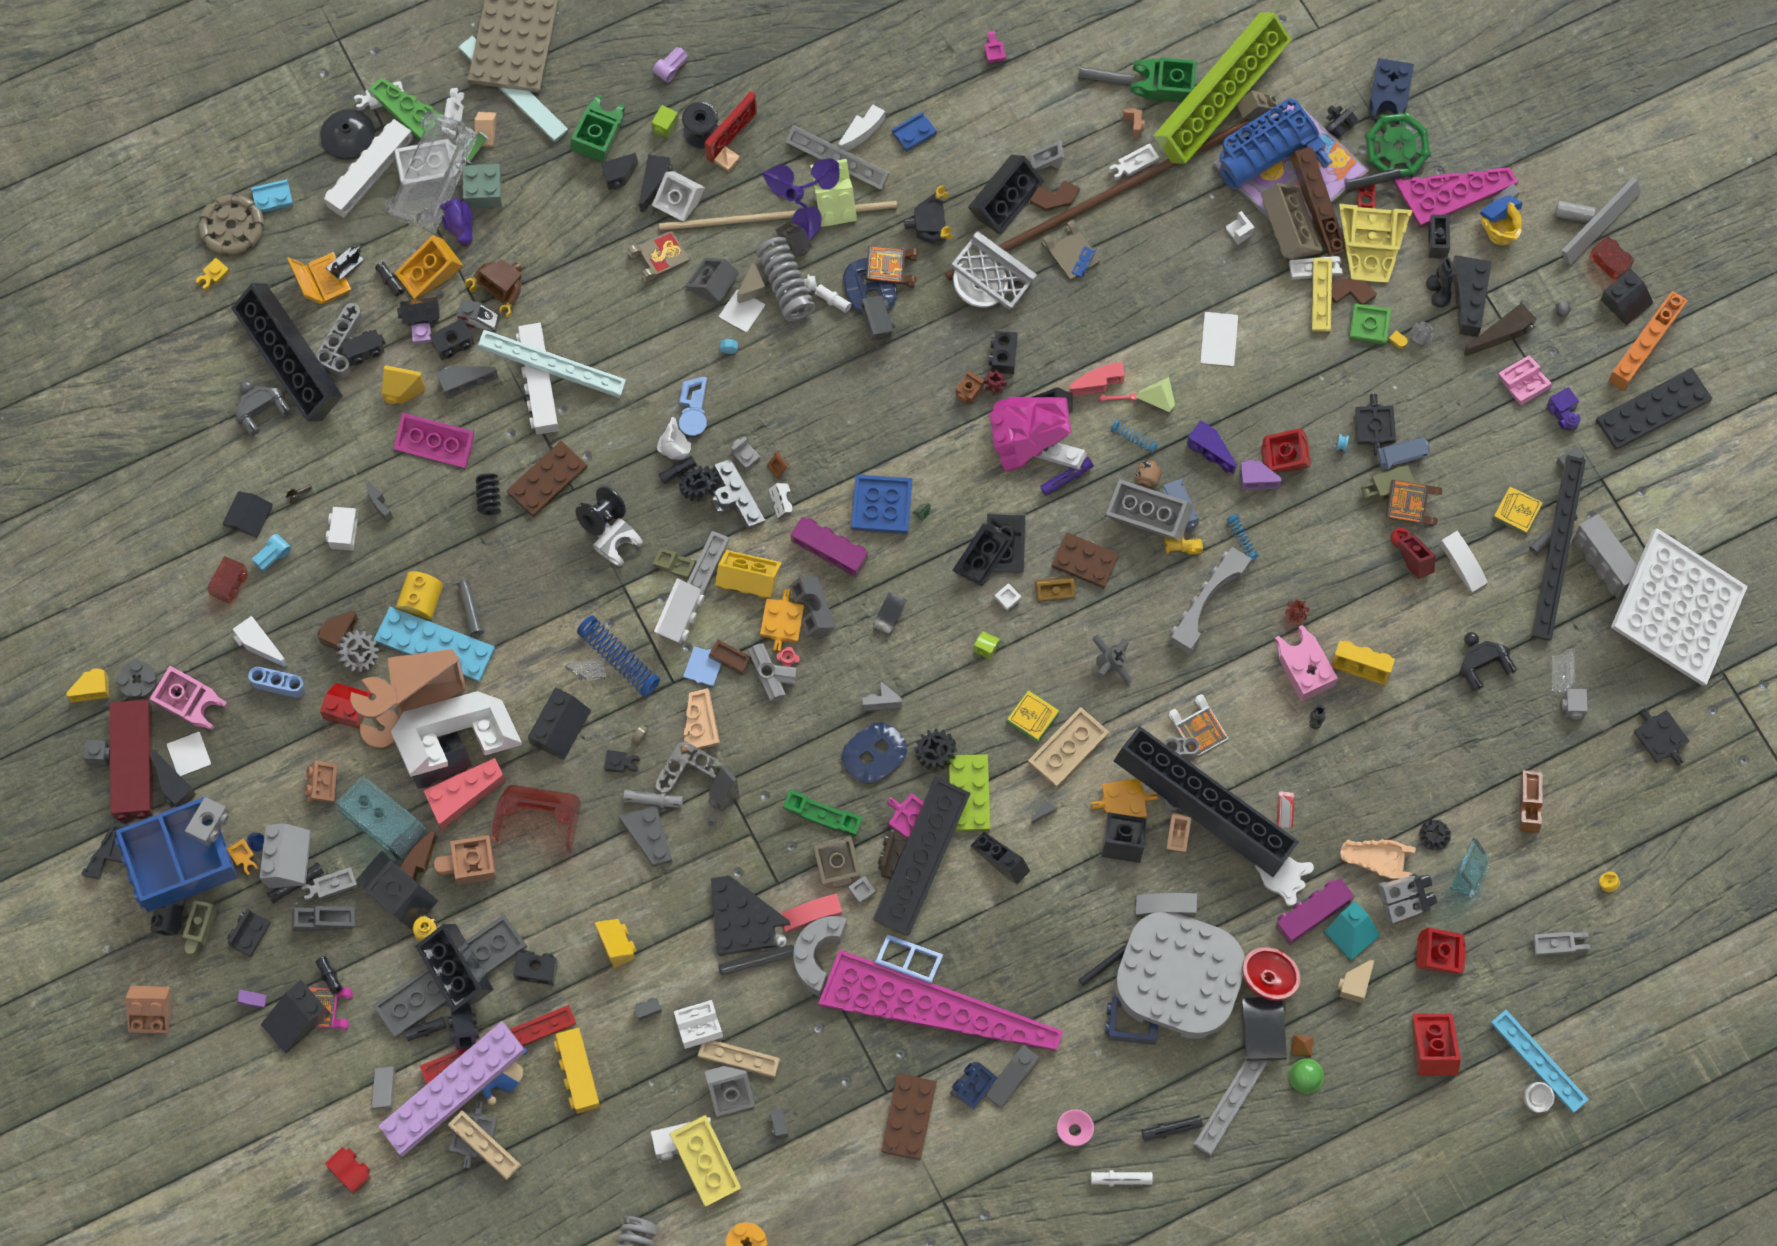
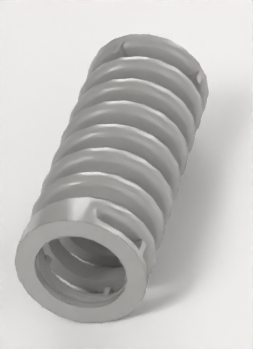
M784 237L772 238L763 242L757 248L756 254L759 260H761L762 267L765 269V275L772 285V291L775 293L785 320L798 321L809 316L815 310L816 305L812 302V297L808 295L809 289L804 287L805 280L801 278V272L797 270L798 264L793 262L794 255L790 253L791 248L788 245L787 239ZM777 243H782L780 246L775 247L774 245ZM770 246L775 247L769 250L767 253H764ZM809 306V308L806 311L799 313L798 310L804 309L805 307Z
M624 1216V1221L627 1224L622 1225L620 1228L622 1235L617 1237V1242L620 1244L617 1246H634L627 1241L653 1246V1240L638 1236L631 1231L643 1232L647 1234V1237L652 1238V1236L657 1235L659 1227L641 1218Z

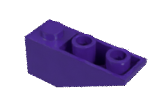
M1200 420L1188 436L1187 445L1192 451L1203 454L1208 461L1220 465V468L1225 472L1234 474L1237 464L1217 430Z

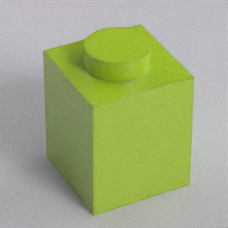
M661 105L651 122L652 131L658 136L669 138L679 122L678 112Z

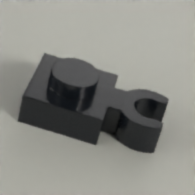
M607 750L604 769L605 771L624 773L625 768H629V770L637 772L638 766L631 764L634 761L640 762V757L633 755L627 758L626 752Z

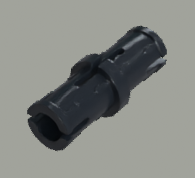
M380 262L382 266L378 263L375 266V270L382 277L383 283L388 285L395 297L399 296L398 292L402 295L405 289L398 282L395 273L389 270L385 262Z
M689 456L678 464H672L671 468L658 475L662 483L666 484L676 477L683 476V473L693 467H697L694 458Z
M1316 705L1310 714L1309 723H1311L1310 727L1313 729H1319L1325 720L1326 711H1324L1325 708L1322 705Z
M327 956L319 957L315 963L322 974V980L327 983L331 994L340 993L343 987L337 978L336 970L331 967Z
M443 1017L429 1022L423 1021L421 1025L404 1030L409 1042L422 1036L428 1037L431 1033L446 1029V1024Z

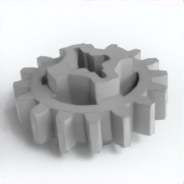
M358 630L353 631V634L348 632L346 637L340 638L343 643L337 644V647L341 648L340 651L336 652V654L341 655L338 661L345 662L343 664L344 668L350 666L349 671L356 669L357 672H362V668L368 670V665L372 666L375 664L372 659L378 658L374 654L379 650V648H374L377 641L370 640L372 635L365 636L366 631H361L360 634ZM357 649L364 652L356 653L351 651Z

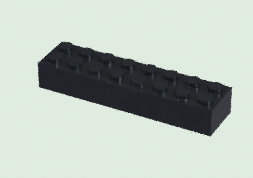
M251 283L231 307L232 311L306 421H322L343 395L267 283Z

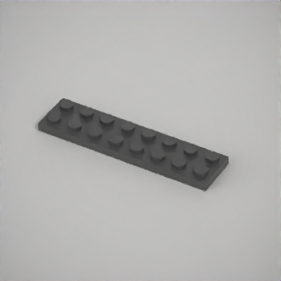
M502 915L466 940L485 975H488L517 955V952L527 948V945L505 915ZM426 968L372 1006L396 1039L404 1033V1030L412 1028L445 1005L447 1001L428 968Z

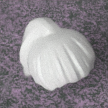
M672 417L665 432L658 441L657 450L663 456H667L670 459L682 460L689 455L691 443L678 430L676 419Z

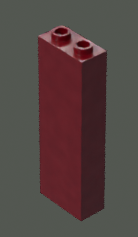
M149 700L109 703L111 815L118 821H126L128 818L135 817L137 819H147L148 816H154L153 757L151 751H153L152 705Z

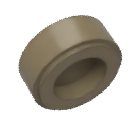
M640 725L631 741L639 744L646 735L647 728Z

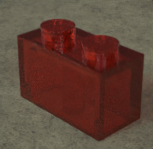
M1609 236L1592 248L1589 256L1614 282L1629 271L1634 263L1632 256L1625 252L1619 246V243Z
M224 556L206 588L209 595L230 604L238 596L241 583H244L247 579L248 571L245 565Z

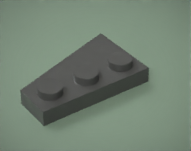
M657 806L619 816V819L638 843L653 867L672 862Z

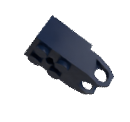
M1378 58L1369 104L1371 120H1375L1378 112L1383 109L1391 110L1394 114L1405 113L1414 64Z

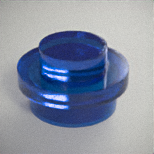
M254 832L248 835L247 845L252 851L259 852L263 849V834Z

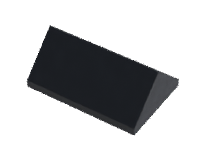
M983 523L952 571L983 586L1013 541V538L992 523Z

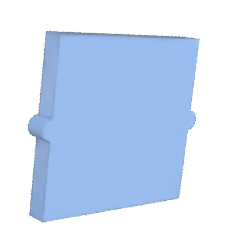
M694 646L683 678L696 681L697 684L702 683L714 687L722 664L708 657L711 652L710 649L705 650Z

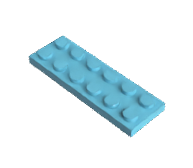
M389 607L374 639L378 644L406 655L453 649L460 659L463 676L477 682L481 681L495 651V646L393 607Z

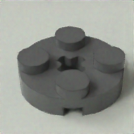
M134 660L121 669L117 676L119 689L126 697L130 699H144L154 692L157 685V676L149 664ZM140 676L142 682L140 684L137 682L133 684V679Z

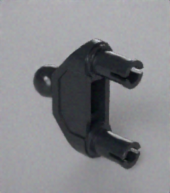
M1469 632L1465 635L1464 642L1471 648L1467 652L1459 673L1462 677L1466 678L1473 692L1484 686L1476 674V670L1497 661L1500 662L1507 676L1510 675V672L1513 674L1517 671L1510 658L1508 647L1489 641L1478 644L1479 636L1474 632Z

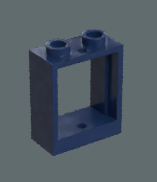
M1112 997L1111 1003H1107V1015H1110V1022H1106L1105 1034H1109L1108 1040L1156 1045L1158 1025L1152 1022L1149 1024V1035L1115 1031L1117 1005H1123L1119 998Z

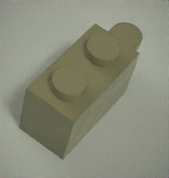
M1398 465L1390 471L1375 473L1372 476L1371 482L1361 487L1365 500L1377 498L1378 503L1387 501L1391 480L1415 483L1409 466Z
M198 900L193 902L182 936L186 942L184 950L189 957H196L200 947L206 948L217 913V909L213 904Z

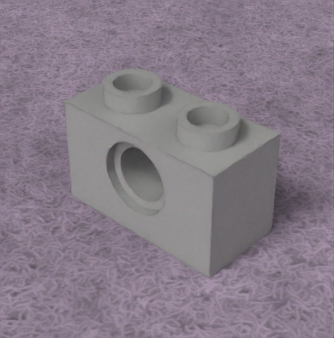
M205 797L185 830L188 837L209 847L212 842L214 843L217 840L219 829L229 819L227 808ZM207 820H213L210 826H204Z

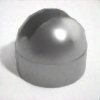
M1570 301L1555 304L1559 315L1566 316L1571 310Z

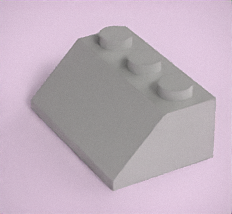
M288 824L266 825L260 879L268 888L306 884L311 840L310 830Z

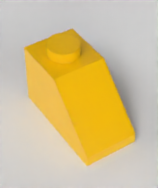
M92 669L90 672H84L67 692L69 701L72 703L109 698L108 675L105 670Z

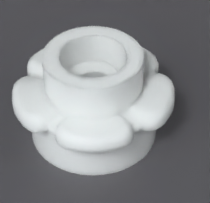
M807 275V278L804 279V287H807L809 293H811V291H816L817 289L816 277Z

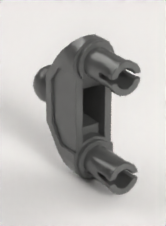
M248 380L240 383L239 390L244 395L241 397L236 412V421L244 426L250 437L255 436L253 430L256 435L260 432L252 418L271 406L275 405L282 417L287 416L285 411L288 415L291 414L292 409L284 400V393L281 390L259 386L254 389L253 383Z

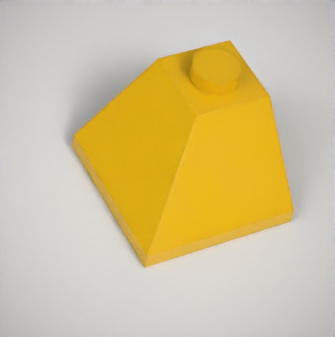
M384 366L382 396L387 403L392 405L396 403L404 404L425 391L426 387L421 372Z

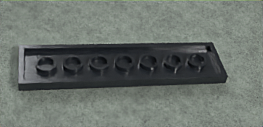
M934 777L874 914L873 921L906 936L910 935L969 799L970 792L938 777Z

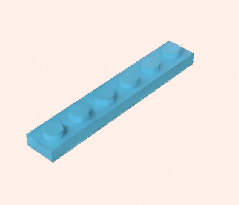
M1507 1010L1490 1023L1539 1078L1552 1088L1553 1093L1572 1114L1588 1102L1589 1099Z

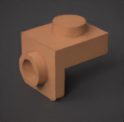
M1135 108L1124 109L1123 121H1132V138H1140V132H1144L1145 121L1141 120L1142 110Z

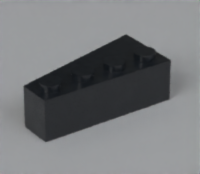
M1455 255L1452 264L1455 270L1454 286L1458 309L1459 333L1478 337L1482 326L1492 261Z

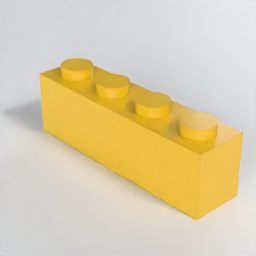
M575 1028L557 1033V1040L554 1041L556 1052H561L562 1059L559 1060L561 1071H566L567 1078H564L566 1090H571L572 1097H569L571 1109H576L577 1114L601 1108L580 1029Z

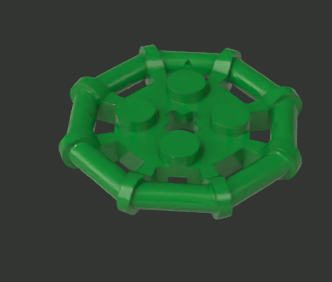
M1409 112L1394 115L1382 114L1368 134H1365L1364 138H1366L1368 152L1367 161L1381 172L1394 169V166L1397 164H1405L1406 168L1400 169L1401 176H1415L1427 158L1431 157L1432 153L1430 152L1428 139L1429 129L1409 115ZM1402 121L1400 127H1390L1389 122ZM1407 123L1414 127L1418 132L1413 134L1411 130L1406 128ZM1382 127L1386 129L1381 138L1375 136ZM1421 136L1422 149H1417L1416 138ZM1396 141L1402 143V147H1400L1399 151L1396 147H1393V144H1395ZM1374 142L1379 144V153L1376 155ZM1414 154L1420 155V157L1412 165L1409 160L1414 156ZM1380 157L1385 158L1390 163L1389 167H1386L1378 159Z

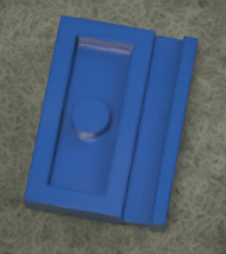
M920 112L893 128L892 134L896 136L903 149L908 152L935 136L937 131L928 118L924 116V113Z

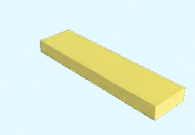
M1313 258L1312 332L1331 331L1332 258Z

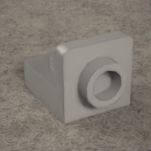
M743 437L741 440L737 439L732 444L731 454L745 470H748L761 459L760 455L748 444L746 437Z

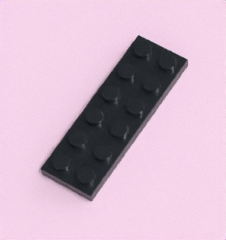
M1693 368L1598 416L1596 422L1614 449L1618 450L1710 402L1712 396Z

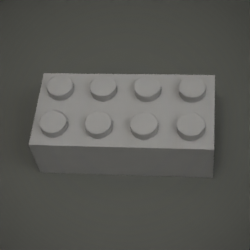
M1119 479L1106 515L1112 520L1181 542L1194 506L1188 501Z
M1597 514L1579 525L1573 538L1574 544L1577 549L1582 550L1585 554L1586 561L1596 569L1597 576L1605 581L1609 592L1619 599L1625 595L1637 565L1600 515Z

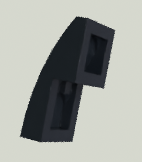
M889 592L877 615L873 628L891 635L907 599Z

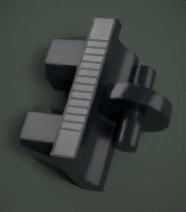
M1340 105L1337 108L1330 106L1327 109L1329 115L1326 118L1329 121L1334 119V121L1325 129L1336 138H1339L1346 132L1345 128L1340 124L1342 121L1349 128L1358 121V118L1353 113L1356 110L1355 107L1352 105L1343 113H1340L1343 110Z

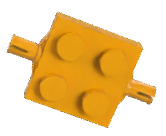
M787 589L783 590L782 600L766 599L760 637L770 638L774 641L773 652H776L778 645L777 653L781 652L782 642L798 643L804 605L789 601L791 591L788 590L786 597Z
M1138 779L1111 782L1101 785L1103 791L1102 801L1091 802L1092 810L1104 808L1106 814L1110 812L1146 818V801L1158 800L1156 792L1145 794L1141 781Z

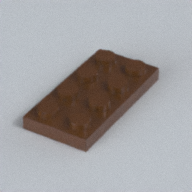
M560 441L507 490V493L534 518L588 466L568 446Z
M897 1073L881 1149L882 1153L921 1160L937 1081Z

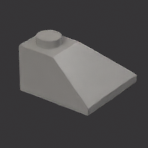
M726 1066L705 1071L716 1117L755 1107L746 1071Z

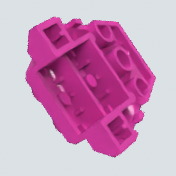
M1010 397L995 402L993 411L990 412L994 448L999 453L1001 464L1006 472L1024 467L1028 464L1027 461L1035 455L1038 457L1043 454L1042 450L1048 446L1053 447L1072 434L1066 398Z

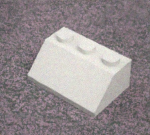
M677 578L654 632L679 644L686 641L690 632L688 630L690 623L693 624L697 617V613H695L697 607L701 606L704 601V591Z

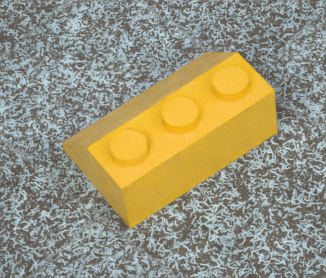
M726 550L718 564L715 585L720 586L722 589H734L744 594L752 593L761 598H771L776 587L782 562Z
M1339 641L1331 667L1386 686L1395 659L1386 653L1379 654L1373 652L1368 647L1361 648L1355 646L1350 641Z

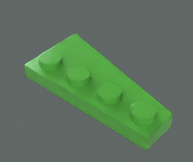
M382 77L368 89V92L406 128L411 130V133L420 141L430 134L444 119L443 113L433 110V107L428 104L421 103L411 94L409 96L402 89Z

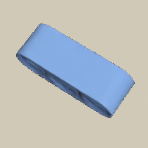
M254 667L249 672V679L256 689L294 698L303 696L306 691L303 680L297 675L262 667ZM259 675L263 676L259 681L254 680ZM275 680H282L280 684L273 685ZM294 684H300L297 689H291Z

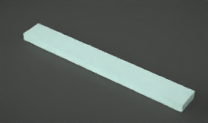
M473 36L459 46V50L471 62L476 44V39ZM498 87L554 143L569 132L568 128L530 91Z
M483 330L477 347L620 398L626 381L620 377L487 330Z

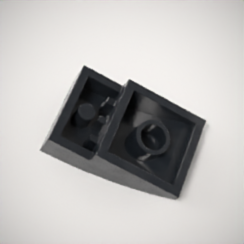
M1262 997L1242 998L1241 1010L1246 1061L1287 1060L1282 1000L1272 1001Z

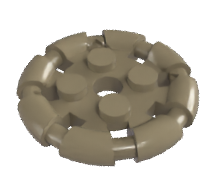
M231 194L218 197L212 204H207L199 217L198 233L201 240L206 243L210 250L221 255L223 253L237 255L246 252L247 248L254 246L259 241L263 233L264 216L260 208L255 206L254 201L242 195L235 197ZM233 204H238V208H232ZM231 222L236 223L235 228H233V229H228V228H227V225H228L229 223H231ZM243 237H245L247 239L246 241H244L243 243L239 241Z

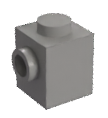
M1587 689L1566 690L1564 699L1561 702V708L1565 711V717H1571L1574 720L1585 717L1588 711Z

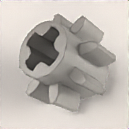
M1423 321L1420 324L1415 323L1410 331L1413 334L1411 338L1421 345L1425 342L1429 343L1434 336V333H1432L1433 327Z

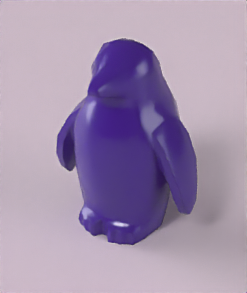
M459 198L449 200L440 206L444 212L441 218L442 223L449 232L456 236L457 242L467 246L473 240L472 213L466 202L462 204Z

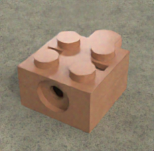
M489 835L450 841L452 855L439 856L434 862V867L439 875L455 874V880L458 885L497 879L492 841Z

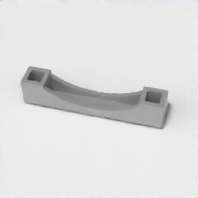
M1233 547L1229 552H1224L1220 559L1222 562L1220 566L1214 567L1210 574L1212 577L1209 582L1205 581L1200 589L1202 592L1199 597L1195 596L1190 603L1192 607L1188 612L1185 611L1180 618V625L1178 627L1174 626L1172 629L1170 644L1188 655L1192 653L1200 641L1201 633L1198 632V620L1204 606L1211 596L1223 585L1234 579L1241 580L1249 568L1252 558Z

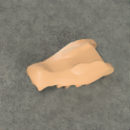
M1384 839L1363 842L1346 840L1341 848V859L1344 862L1359 865L1384 878L1398 880L1412 875V873L1403 872L1406 855H1415L1416 847Z

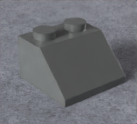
M704 258L685 287L708 301L720 302L726 296L730 286L735 283L739 272L726 259Z
M882 296L862 299L859 306L870 340L892 334L895 324L893 318L888 316L889 306L887 300H883Z

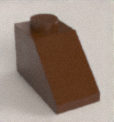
M351 611L326 620L324 626L322 625L317 633L320 643L340 651L341 648L337 647V644L343 643L340 638L346 637V633L353 631L358 621L356 613Z

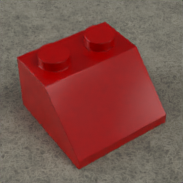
M335 683L326 693L320 709L322 718L360 729V723L362 724L364 717L353 709L350 700L351 692L368 697L369 700L372 694L364 690Z

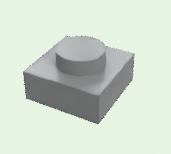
M865 876L848 887L859 904L876 894L875 889Z

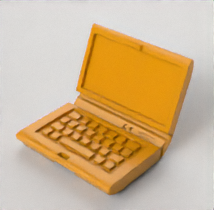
M334 252L308 263L309 266L289 257L287 258L305 298L319 304H324L351 291L345 276L338 280L326 270V267L337 259Z

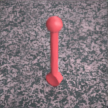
M1132 393L1131 395L1124 396L1100 395L1099 401L1120 399L1136 401L1137 394Z

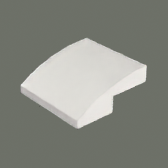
M712 1000L674 1011L685 1049L723 1037Z

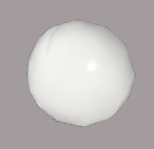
M1535 1082L1526 1088L1523 1098L1525 1105L1530 1110L1539 1113L1549 1110L1554 1103L1555 1095L1552 1088L1546 1083Z

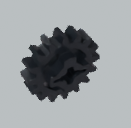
M699 466L698 469L693 467L692 472L686 471L687 476H681L682 481L679 482L680 491L685 499L690 498L693 501L697 498L700 501L702 497L707 499V495H714L713 490L718 489L717 485H720V478L714 468L710 469L709 466H706L702 469V466Z
M935 728L934 733L927 730V736L921 734L922 740L916 741L919 747H914L917 753L915 756L921 766L925 765L928 770L933 766L934 771H937L938 766L944 769L945 763L951 765L950 758L955 759L954 753L957 752L956 742L952 739L951 734L946 735L945 730L939 733L937 728ZM934 745L937 748L938 754H936V752L934 751Z

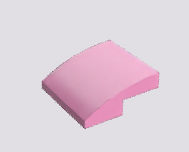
M1530 355L1498 373L1503 384L1520 406L1552 388V383L1540 372V366Z

